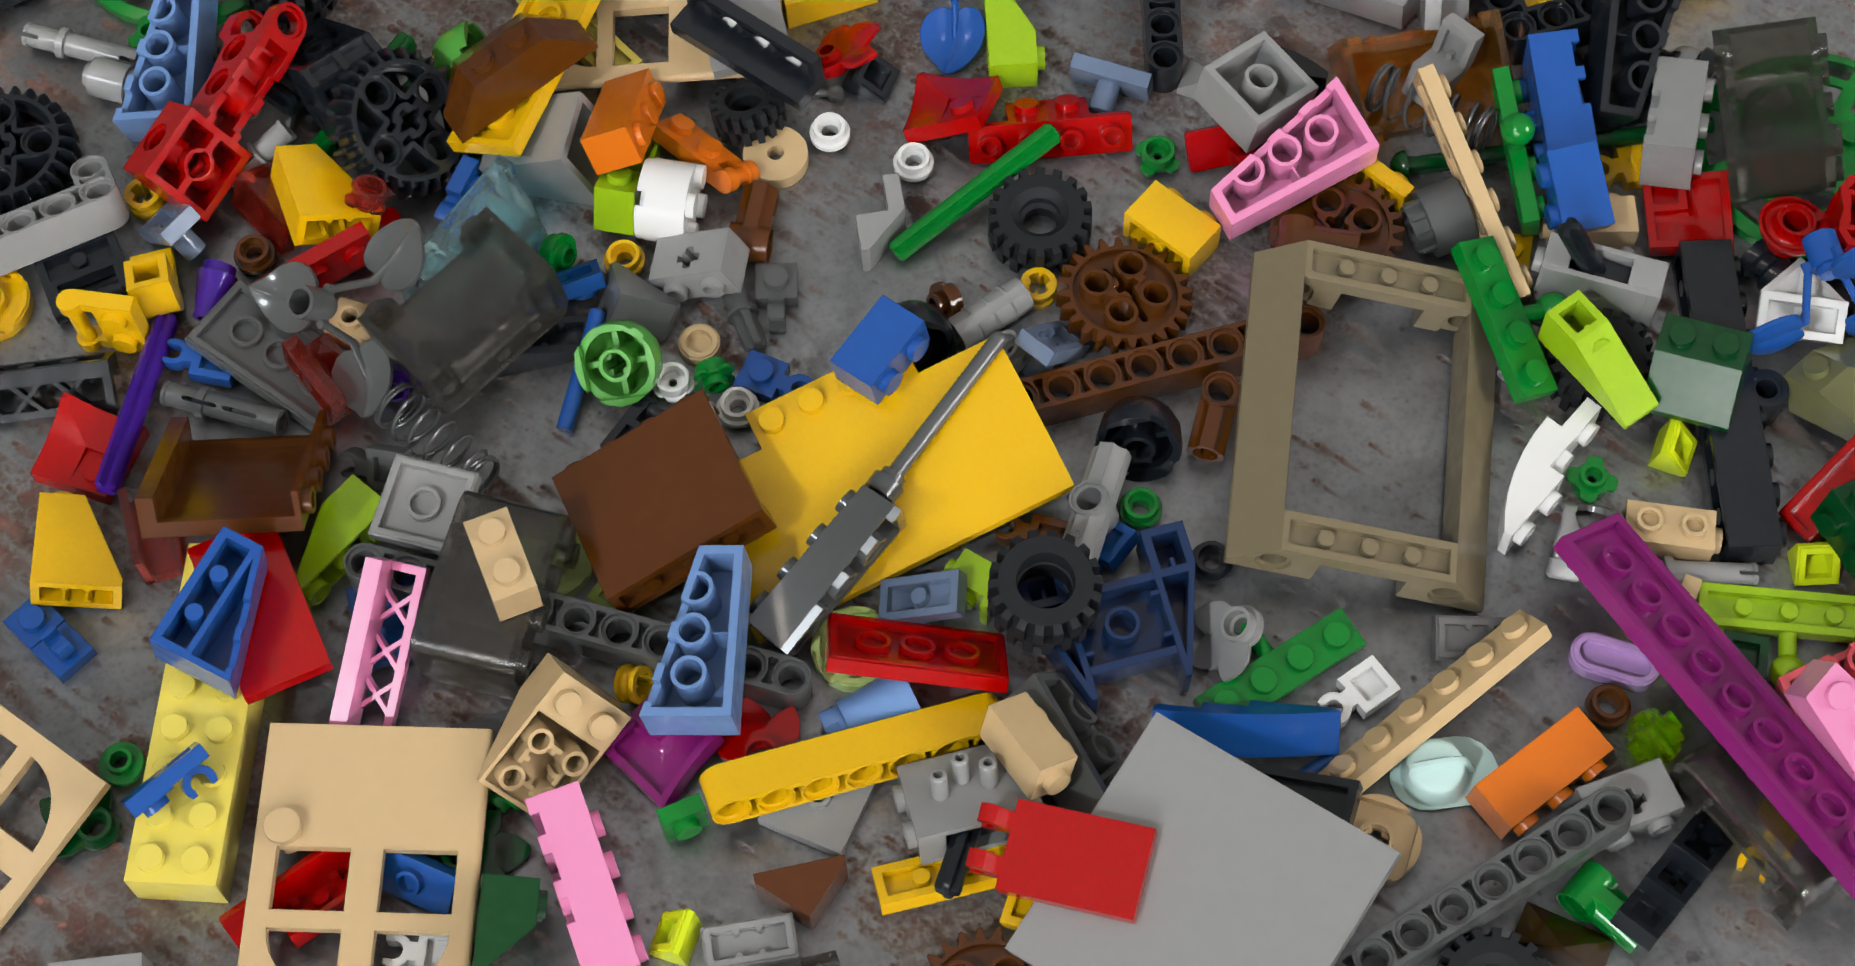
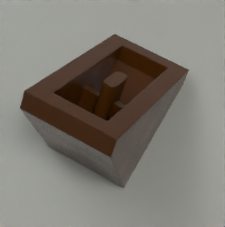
M843 854L755 873L753 877L758 898L782 913L792 912L795 921L813 931L847 881L848 872L845 855Z

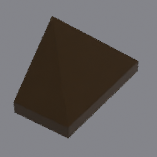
M1528 901L1514 931L1522 935L1518 943L1527 947L1532 942L1539 948L1535 956L1541 959L1546 957L1548 962L1556 966H1605L1615 943L1608 936Z

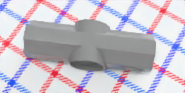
M1100 441L1098 446H1093L1082 482L1078 483L1069 494V504L1072 512L1063 536L1064 539L1066 533L1076 537L1075 546L1079 547L1084 543L1090 549L1089 559L1096 558L1097 561L1099 560L1107 533L1111 532L1119 521V512L1116 504L1132 458L1127 449L1121 448L1112 442Z

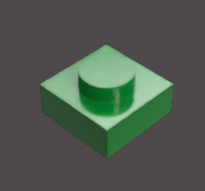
M699 793L656 810L667 842L675 838L677 840L692 838L701 832L702 827L709 825L706 809Z

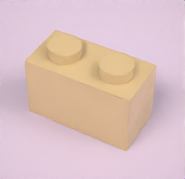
M507 506L463 522L499 621H504L543 606L536 581Z

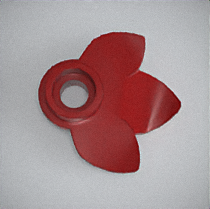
M863 21L851 27L844 24L831 30L823 38L820 47L815 52L821 57L825 79L836 78L844 74L848 69L860 67L875 59L878 53L868 45L881 30L880 24Z
M743 698L740 735H721L725 742L715 752L723 760L730 761L796 743L800 736L799 715L795 707L791 706L771 717L758 703L750 698Z

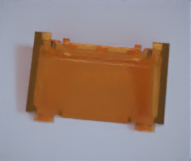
M1499 8L1477 13L1478 18L1464 19L1485 34L1473 64L1453 89L1451 97L1448 98L1451 102L1454 95L1458 92L1460 93V101L1455 112L1459 111L1464 119H1468L1470 111L1477 101H1480L1481 106L1476 117L1480 116L1490 106L1495 108L1491 89L1493 68L1509 66L1511 79L1514 80ZM1420 28L1376 37V35L1367 36L1362 41L1359 35L1340 39L1327 49L1334 78H1339L1379 144L1389 141L1388 134L1422 128L1423 121L1418 126L1407 129L1403 122V113L1396 119L1389 121L1385 119L1383 105L1374 113L1366 111L1365 97L1374 75L1387 62L1393 64L1395 69L1401 68L1398 83L1387 100V115L1392 117L1404 106L1406 95L1401 90L1412 63L1432 48L1439 30H1424ZM1388 70L1383 75L1382 79L1378 84V87L1373 97L1372 105L1376 102V100L1378 99L1383 90V87L1387 79ZM1413 100L1407 107L1406 122L1409 125L1416 123L1424 114V108ZM1428 117L1426 121V127L1431 126Z

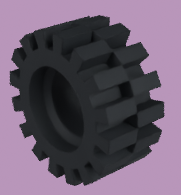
M737 78L738 82L732 83L731 80L724 82L725 89L718 86L714 90L715 95L710 96V104L708 105L716 133L724 143L727 144L731 141L732 146L739 147L740 143L744 142L745 147L752 146V141L758 140L759 144L766 142L765 136L768 135L773 139L778 135L776 129L783 130L785 127L784 121H787V113L784 101L752 81L745 80V78Z

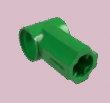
M1585 861L1556 894L1558 903L1576 920L1583 923H1593L1631 954L1639 944L1610 923V920L1628 897L1619 890L1617 880L1606 868L1594 861Z

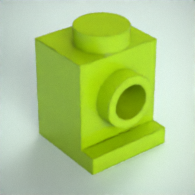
M965 548L957 560L951 558L942 571L959 569L967 574L966 610L974 608L979 611L980 622L988 625L993 618L989 616L987 599L989 571L992 562Z

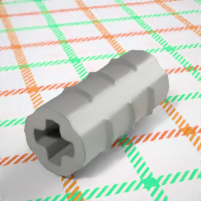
M1013 277L999 287L995 286L994 290L983 297H978L977 301L966 308H961L960 312L949 318L958 350L962 352L984 341L993 332L1000 331L1013 321L1017 322L1018 318L1033 309V299L1018 278Z

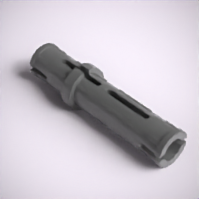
M167 380L160 391V404L162 406H170L192 412L194 417L207 420L211 417L240 426L270 432L277 436H281L288 425L289 414L287 410L216 392L215 388L204 385L197 388L176 383L173 380ZM192 398L215 403L216 407L193 402ZM232 409L254 413L257 417L235 413Z

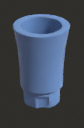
M876 678L856 691L836 700V705L830 706V708L821 711L817 715L826 734H831L920 710L921 708L908 682Z

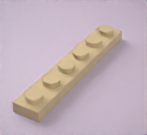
M1433 63L1419 68L1412 81L1450 172L1457 179L1465 193L1476 222L1479 238L1494 236L1523 304L1531 295L1530 288H1533L1530 272L1525 264L1519 265L1513 251L1516 249L1514 235L1509 226H1502L1497 214L1500 211L1499 200L1493 188H1486L1481 176V173L1484 172L1483 163L1475 149L1470 151L1465 139L1468 131L1462 114L1459 111L1454 113L1448 98L1451 97V89L1448 80L1444 74L1438 75Z
M1521 609L1505 618L1496 629L1480 642L1472 645L1463 656L1447 669L1435 675L1431 682L1410 699L1403 701L1394 712L1377 726L1369 729L1361 739L1345 752L1333 758L1318 774L1359 780L1363 787V793L1549 641L1553 636L1547 625Z

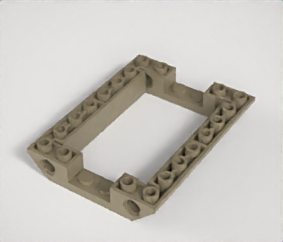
M1312 240L1254 252L1251 265L1224 563L1310 579L1321 565L1396 580L1395 596L1479 613L1483 611L1496 358L1459 271ZM1341 294L1414 308L1413 327L1438 331L1440 328L1455 331L1453 338L1442 540L1285 509L1303 300L1307 301V305L1331 310Z

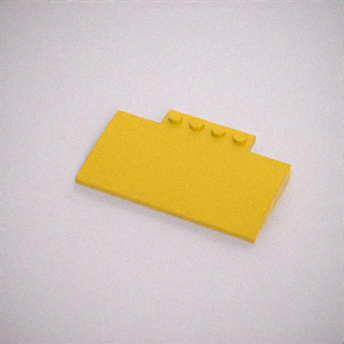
M987 339L919 373L912 362L902 374V381L896 391L889 396L886 395L878 405L839 381L834 371L745 414L761 446V450L740 459L761 503L770 512L777 526L774 530L745 546L753 567L750 605L762 591L765 590L770 593L781 581L777 574L790 558L794 556L799 560L810 547L806 544V541L811 533L821 523L828 526L837 516L838 512L835 510V507L849 490L852 489L857 492L863 484L865 485L875 470L881 471L884 466L889 467ZM1004 348L903 477L905 480L902 486L904 492L894 505L902 510L906 526L839 605L881 585V580L900 576L1072 491L1075 487ZM750 626L758 644L767 641Z

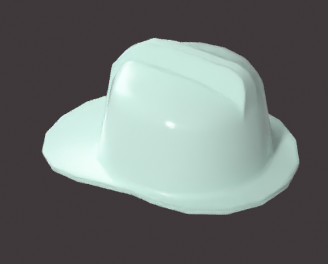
M1470 737L1429 738L1390 770V784L1395 795L1405 805L1417 810L1434 811L1470 806L1471 804L1465 797L1478 782L1497 769L1498 765L1492 752L1481 742Z

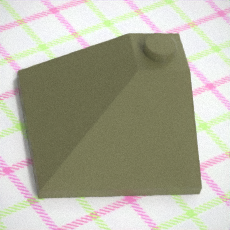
M1855 337L1843 340L1842 345L1829 344L1813 349L1784 375L1789 386V395L1787 397L1789 412L1846 441H1849L1855 435Z

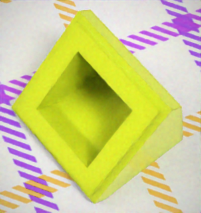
M1670 419L1659 430L1647 466L1678 477H1686L1698 441L1682 421Z
M1828 542L1796 543L1787 551L1794 586L1839 584L1841 560Z
M689 908L662 912L648 954L682 966H689L700 935V927H703V923L696 913Z

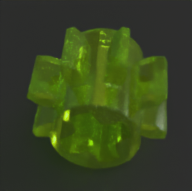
M1644 709L1635 714L1628 723V732L1625 733V737L1629 743L1626 747L1638 762L1645 758L1649 761L1660 758L1663 764L1674 759L1681 750L1682 745L1680 741L1685 739L1680 732L1683 726L1671 710L1662 716L1658 709Z

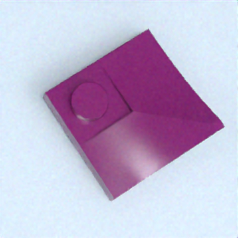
M643 701L629 714L631 719L603 755L660 809L677 802L691 779L725 741L721 735H650L639 717Z

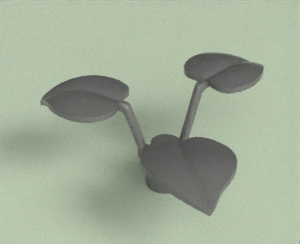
M403 218L393 221L373 235L364 253V263L374 273L369 278L335 285L325 284L323 288H319L318 278L311 267L301 262H288L276 268L266 277L249 285V289L261 311L280 330L294 334L301 333L307 330L312 322H316L317 328L330 332L351 347L352 350L344 351L337 357L332 369V384L338 398L347 407L357 412L361 418L370 417L381 407L385 395L392 386L393 362L387 348L381 342L369 340L360 346L355 338L329 323V319L336 314L338 308L334 293L372 286L380 280L386 289L394 292H401L412 287L422 275L425 264L422 232L419 223L415 219Z

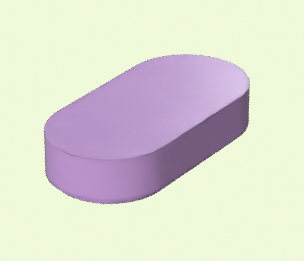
M1586 632L1577 636L1568 652L1569 665L1579 676L1603 684L1615 685L1630 692H1642L1649 689L1659 675L1652 663L1634 643L1597 632Z

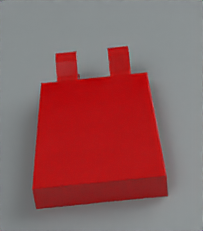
M1018 798L1015 812L995 804L981 803L977 818L978 822H982L981 827L1009 833L1003 857L986 850L970 847L965 866L969 867L970 873L997 878L995 890L1000 894L1131 924L1136 923L1157 837L1156 828Z

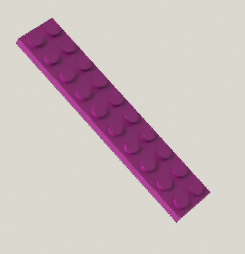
M1619 512L1562 536L1553 549L1566 563L1567 567L1574 572L1592 593L1597 602L1604 607L1622 628L1627 637L1634 642L1652 663L1657 672L1664 677L1682 698L1687 707L1694 712L1712 733L1717 742L1724 747L1746 773L1747 777L1754 782L1777 809L1778 813L1790 824L1808 845L1809 849L1838 880L1843 889L1855 900V782Z

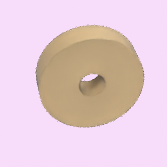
M786 126L783 130L776 129L778 135L773 139L767 135L765 136V143L759 144L758 140L752 141V146L745 147L744 145L743 161L752 160L759 168L760 177L758 181L768 182L777 189L787 188L797 183L805 175L809 165L806 141L797 131ZM773 155L782 156L780 159L773 160L770 158Z

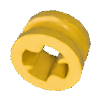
M137 179L132 180L124 190V199L131 213L137 218L149 219L165 205L164 199ZM147 193H151L152 198L146 202L143 198V203L138 202L137 199L141 195H144L146 198Z
M1034 267L1023 273L1020 281L1033 299V310L1049 308L1057 297V279L1055 275L1043 267ZM1039 283L1040 288L1044 284L1046 285V292L1038 294V290H1035V293H1032L1031 285Z
M621 665L614 678V694L616 699L620 703L630 704L633 702L636 705H640L651 692L653 686L652 669L646 665Z

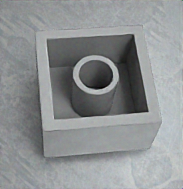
M1262 31L1203 67L1193 98L1247 154L1265 143L1279 128L1282 129L1292 120L1310 100L1313 101L1319 86L1265 31Z

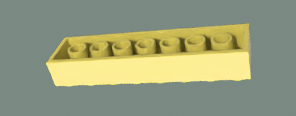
M189 543L188 548L200 543ZM188 551L180 591L194 571ZM167 663L165 664L143 782L194 742L200 743L210 755L199 765H206L213 769L218 781L213 784L202 773L194 775L191 779V787L196 791L198 797L192 799L182 791L180 779L173 785V789L166 794L170 801L149 818L144 813L135 818L123 881L137 898L229 903L265 698L248 705L243 697L240 686L236 699L183 671Z

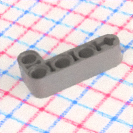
M88 155L77 160L72 165L70 174L75 186L0 215V277L114 231L128 221L130 217L129 210L103 156Z

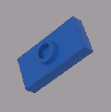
M386 853L382 891L436 914H452L456 869L422 854Z

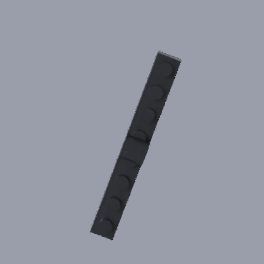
M1731 239L1680 241L1671 261L1679 316L1745 332L1750 331L1751 329H1746L1744 320L1747 313L1746 294L1740 292L1738 286L1741 273L1740 259L1738 256H1733ZM1750 361L1728 433L1698 425L1697 427L1710 508L1713 511H1717L1716 528H1722L1723 530L1722 547L1718 554L1719 562H1756L1757 565L1773 564L1781 549L1785 548L1787 544L1786 524L1784 521H1779L1777 511L1780 505V488L1777 482H1772L1770 470L1774 460L1773 448L1771 443H1766L1764 430L1779 415L1789 395V386L1781 374L1770 369L1759 370L1757 366H1752V361Z

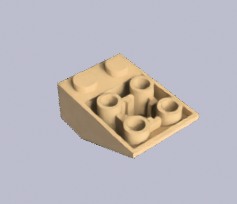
M548 652L520 687L476 779L529 814L524 799L576 781L580 784L626 726L631 716L615 697Z

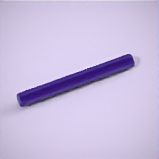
M171 313L157 315L151 323L94 482L97 491L102 494L116 495L120 491L164 367L162 357H167L170 350L167 342L169 339L174 338L178 327L176 316Z

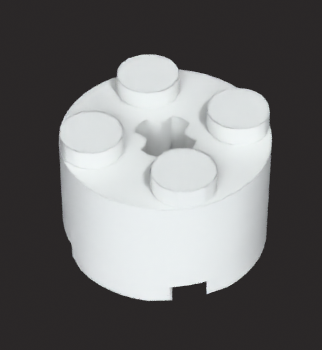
M647 158L642 166L637 191H641L640 205H635L634 208L635 237L657 242V239L661 237L698 232L699 224L696 223V219H704L708 202V195L700 193L701 189L703 190L705 186L707 166L663 158Z

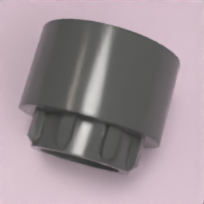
M1449 176L1412 191V200L1404 203L1400 208L1403 214L1402 220L1405 229L1418 254L1423 255L1433 251L1435 256L1439 258L1450 254V250L1458 242L1479 238L1476 222L1468 200L1454 176Z

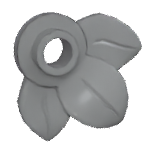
M1222 600L1213 601L1198 608L1194 612V623L1206 634L1193 654V667L1206 671L1218 669L1219 675L1224 682L1239 676L1249 663L1251 647L1262 636L1264 620L1261 613L1249 605L1232 607ZM1247 622L1246 628L1241 633L1242 624Z

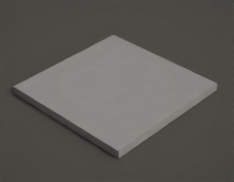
M1156 712L1091 813L1092 815L1156 828L1157 837L1136 923L1131 924L1034 901L1005 949L1030 966H1334L1399 861L1401 854L1392 847Z

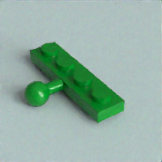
M1509 66L1493 68L1491 89L1495 108L1498 109V123L1521 237L1538 235L1540 220L1545 219V202L1542 194L1535 195L1533 181L1536 180L1535 164L1537 163L1534 155L1527 156L1525 144L1530 142L1534 136L1535 125L1530 116L1518 112L1517 104L1523 103L1519 79H1511Z
M1494 236L1458 242L1450 251L1514 404L1551 396L1558 390V387L1530 322L1538 320L1543 322L1546 312L1566 298L1558 292H1547L1538 298L1536 304L1523 306Z
M1342 608L1332 612L1274 649L1262 633L1259 641L1251 647L1258 659L1248 664L1244 671L1236 678L1228 682L1221 681L1195 697L1193 705L1201 708L1203 702L1249 706L1250 700L1278 703L1363 650L1367 643ZM1247 622L1242 624L1241 633L1246 628Z

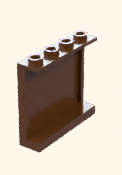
M702 389L693 395L683 397L676 405L655 417L644 420L635 429L618 439L608 441L601 449L580 461L569 464L565 470L552 477L607 600L617 610L632 613L685 582L699 545H744L745 547L777 528L770 512L761 503L718 417V414H720L718 408Z
M319 410L311 435L208 440L192 439L188 416L171 417L134 498L141 537L163 538L217 535L223 526L238 534L304 531L309 514L315 513L316 493L322 492L323 472L329 471L330 452L335 451L337 446L336 430L334 425L328 426L326 410Z

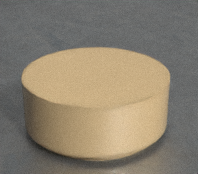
M693 324L684 329L678 339L681 358L690 366L695 367L702 360L710 357H719L721 354L720 336L710 325Z

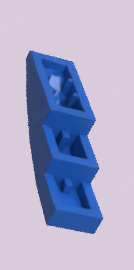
M1250 700L1249 706L1203 702L1201 708L1155 703L1152 709V718L1158 712L1234 757H1302L1339 754L1342 708Z

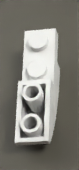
M1588 397L1562 426L1547 416L1522 452L1507 489L1500 514L1497 550L1505 555L1515 543L1522 546L1534 532L1536 525L1533 522L1541 513L1546 517L1549 516L1561 501L1563 495L1558 493L1564 478L1562 474L1574 458L1571 452L1579 444L1586 447L1600 428L1596 424V420L1602 407Z

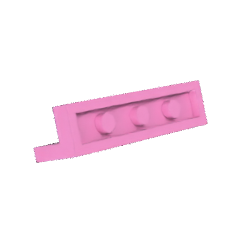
M365 557L329 724L360 725L364 708L377 701L385 714L383 726H396L430 568L384 557ZM394 570L416 575L412 594L400 602L391 589ZM387 601H389L392 606L388 610H386ZM410 604L408 614H406L403 607ZM396 613L404 625V632L400 640L389 646L381 633L383 620ZM379 644L382 651L376 655L377 646ZM400 648L397 659L393 651ZM387 657L395 670L392 683L380 690L371 676L372 669L376 662ZM369 688L373 695L366 699ZM390 691L389 700L387 702L383 695Z

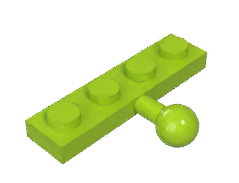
M1702 582L1696 598L1697 603L1723 632L1724 630L1752 635L1778 637V657L1773 660L1769 668V677L1774 685H1776L1779 677L1804 666V663L1797 657V639L1849 644L1855 642V596Z

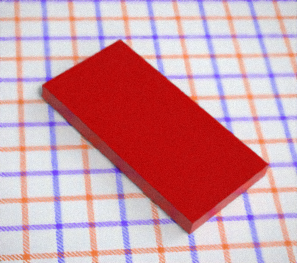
M279 532L240 534L262 545L268 562V569L239 684L248 705L334 669ZM215 537L187 549L194 570Z
M828 613L826 624V672L1007 694L1009 673L1005 635L1001 633Z

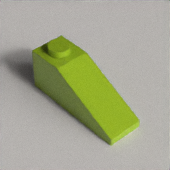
M983 0L988 77L998 75L1003 88L1038 86V70H1045L1044 45L1037 46L1035 28L1015 0Z

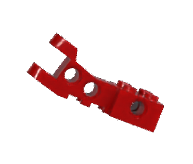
M283 2L270 6L264 16L256 10H245L231 14L218 36L224 42L221 52L207 81L189 106L168 101L123 169L166 202L190 205L201 216L199 220L207 222L252 156L250 152L238 144L242 137L239 133L252 115L256 116L265 103L262 99L273 83L281 80L305 36L307 20L301 8L292 2ZM280 13L285 14L290 21V31L287 35L282 33L278 26ZM243 21H248L254 31L241 33Z

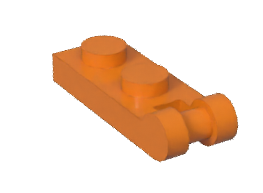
M679 113L658 121L652 139L680 161L706 165V182L719 192L727 194L737 190L740 185L744 186L759 179V168L754 161H742L724 147L719 140L711 137L697 126L691 118Z

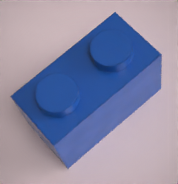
M1597 140L1548 150L1538 157L1539 163L1535 164V176L1539 188H1545L1548 205L1544 206V216L1549 230L1554 229V232L1557 233L1558 225L1565 223L1569 217L1576 218L1583 225L1586 232L1606 229L1615 224Z
M882 295L829 361L839 381L878 405L886 395L889 396L896 391L902 381V374L910 364L919 361L924 356L929 346L930 337L924 320L885 295Z

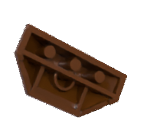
M519 13L453 60L443 117L461 142L465 143L598 46L578 20Z

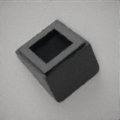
M877 56L860 67L849 69L841 87L846 92L883 104L900 70L880 56Z

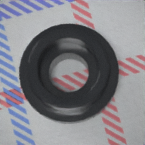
M1206 541L1197 545L1192 550L1195 557V578L1206 584H1217L1226 580L1231 574L1233 564L1223 562L1225 546L1220 542ZM1207 560H1213L1219 566L1215 569L1205 567L1203 563Z

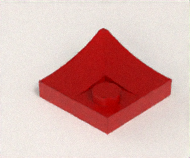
M925 72L918 73L913 104L908 120L903 128L907 143H918L982 130L1003 91L998 75L984 78H951Z
M1727 170L1701 172V175L1692 174L1690 190L1641 185L1649 256H1674L1680 241L1731 239L1733 256L1735 255Z
M64 392L60 398L59 406L45 444L30 471L34 481L73 494L85 495L86 498L111 505L116 495L98 492L94 482L118 416L103 411ZM142 426L124 480L150 436L146 426Z

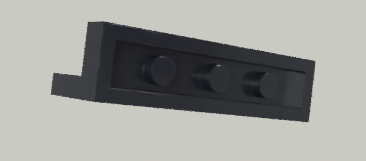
M687 0V5L670 23L672 33L800 112L826 82L820 55L729 0Z
M116 351L0 365V390L9 389L24 399L16 411L5 412L0 408V424L55 417L58 406L48 407L34 397L40 386L44 384H53L61 391L69 393L103 411L117 409L119 403L113 373L119 367ZM102 377L106 400L90 401L76 390L84 379ZM77 380L72 388L64 383ZM34 386L29 393L21 388ZM28 403L35 407V409L23 410Z

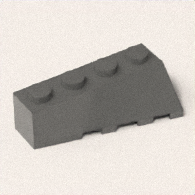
M864 484L857 492L851 489L841 498L835 507V510L838 512L837 516L828 526L821 523L811 533L806 541V544L810 546L799 560L794 556L790 558L777 574L781 581L770 593L765 590L762 591L750 605L749 612L751 615L748 622L750 626L784 655L794 657L813 633L828 618V613L834 611L906 526L902 510Z
M1062 671L1033 673L1007 698L1027 692L1037 706L1046 712L1049 721L1060 735L1070 742L1078 756L1071 774V781L1063 791L1051 795V798L1056 807L1091 814L1122 766L1123 762L1120 760L1119 755L1124 751L1114 738H1110L1095 728L1093 724L1096 722L1097 716Z

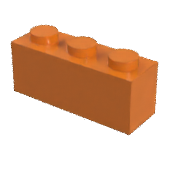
M649 68L605 81L580 139L597 176L643 162L662 109L666 103L664 89L659 81H654Z
M1577 706L1478 782L1465 798L1500 840L1513 831L1520 837L1540 821L1536 813L1548 804L1552 810H1555L1574 794L1570 786L1582 778L1588 784L1605 771L1608 766L1603 760L1614 748Z

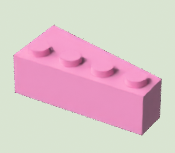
M1335 77L1323 92L1313 101L1310 100L1292 120L1282 129L1279 128L1263 146L1253 155L1250 154L1211 189L1209 207L1229 241L1376 162L1380 145L1339 78Z
M1813 659L1784 692V695L1803 724L1855 782V679L1836 662Z

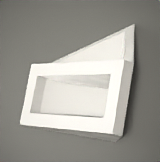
M1798 258L1760 290L1755 328L1779 317L1793 314L1801 315L1804 274L1800 265L1806 262L1803 258ZM1812 274L1810 322L1807 326L1802 327L1805 335L1799 341L1842 345L1849 302L1844 300L1826 281H1821L1819 276Z

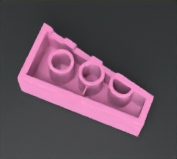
M576 781L524 799L539 835L537 838L549 872L552 875L553 886L563 915L566 917V925L580 966H641L640 963L648 961L649 958L641 934L631 936L626 922L635 918L627 893L625 891L617 894L612 879L621 876L613 852L610 850L603 853L598 839L607 835L598 809L589 812L579 782Z

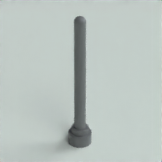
M996 331L991 334L889 467L884 466L881 471L875 470L865 483V486L893 504L904 492L902 486L905 480L903 477L1006 345L1007 337L1003 332Z

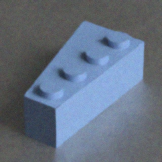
M153 0L147 17L150 24L144 39L140 38L136 49V54L139 56L133 74L127 76L123 88L126 95L122 107L116 108L112 120L131 142L142 141L168 101L189 106L207 81L214 66L213 55L215 54L219 0Z
M699 545L681 595L682 603L676 620L672 621L667 635L668 643L661 663H657L652 677L653 686L648 700H644L639 714L650 735H740L753 569L744 545Z

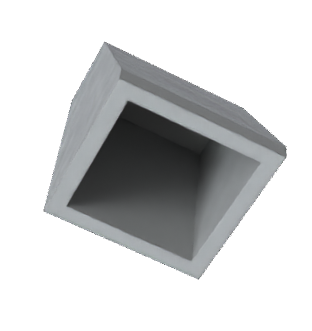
M581 91L552 94L521 156L483 154L479 170L502 192L594 206V185L600 175L597 176L580 142L594 105Z

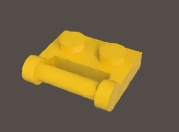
M66 289L58 294L56 305L61 314L70 319L77 332L76 339L82 350L91 353L98 351L102 347H109L127 354L142 351L150 326L134 296L78 289ZM86 312H92L98 325H92Z

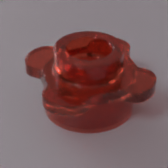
M371 174L360 175L352 180V191L345 195V204L372 215L383 214L386 208L384 203L386 200L391 199L392 191L387 187L385 181Z

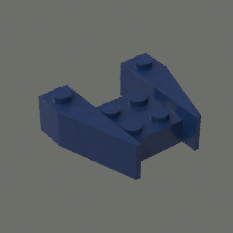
M1182 520L1141 530L1139 532L1136 552L1143 574L1103 583L1096 623L1092 630L1087 628L1086 638L1079 644L1072 639L1071 648L1061 652L1059 646H1053L1052 654H1044L1057 672L1062 671L1095 715L1099 701L1095 686L1173 666L1181 693L1188 692L1193 675L1195 557ZM1050 576L1032 577L1023 582L1018 588L1020 595L1026 602L1039 608L1060 606L1071 597L1070 592L1066 593L1064 584Z

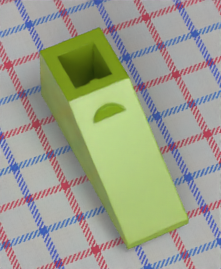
M652 138L642 163L599 176L594 185V230L635 235L634 208L635 205H640L641 191H637L641 169L647 158H660L663 149Z
M1577 290L1546 312L1537 337L1538 340L1625 430L1658 407V401L1611 323L1580 290Z
M354 474L321 504L296 575L309 608L323 602L329 595L331 587L344 575H347L343 561L345 554L351 547L359 543L375 545L383 543L371 539L368 535L381 496Z

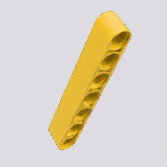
M979 693L741 757L709 767L700 775L699 782L715 823L726 825L896 779L898 778L897 766L985 745L986 743L979 736L988 706L999 701L993 693Z

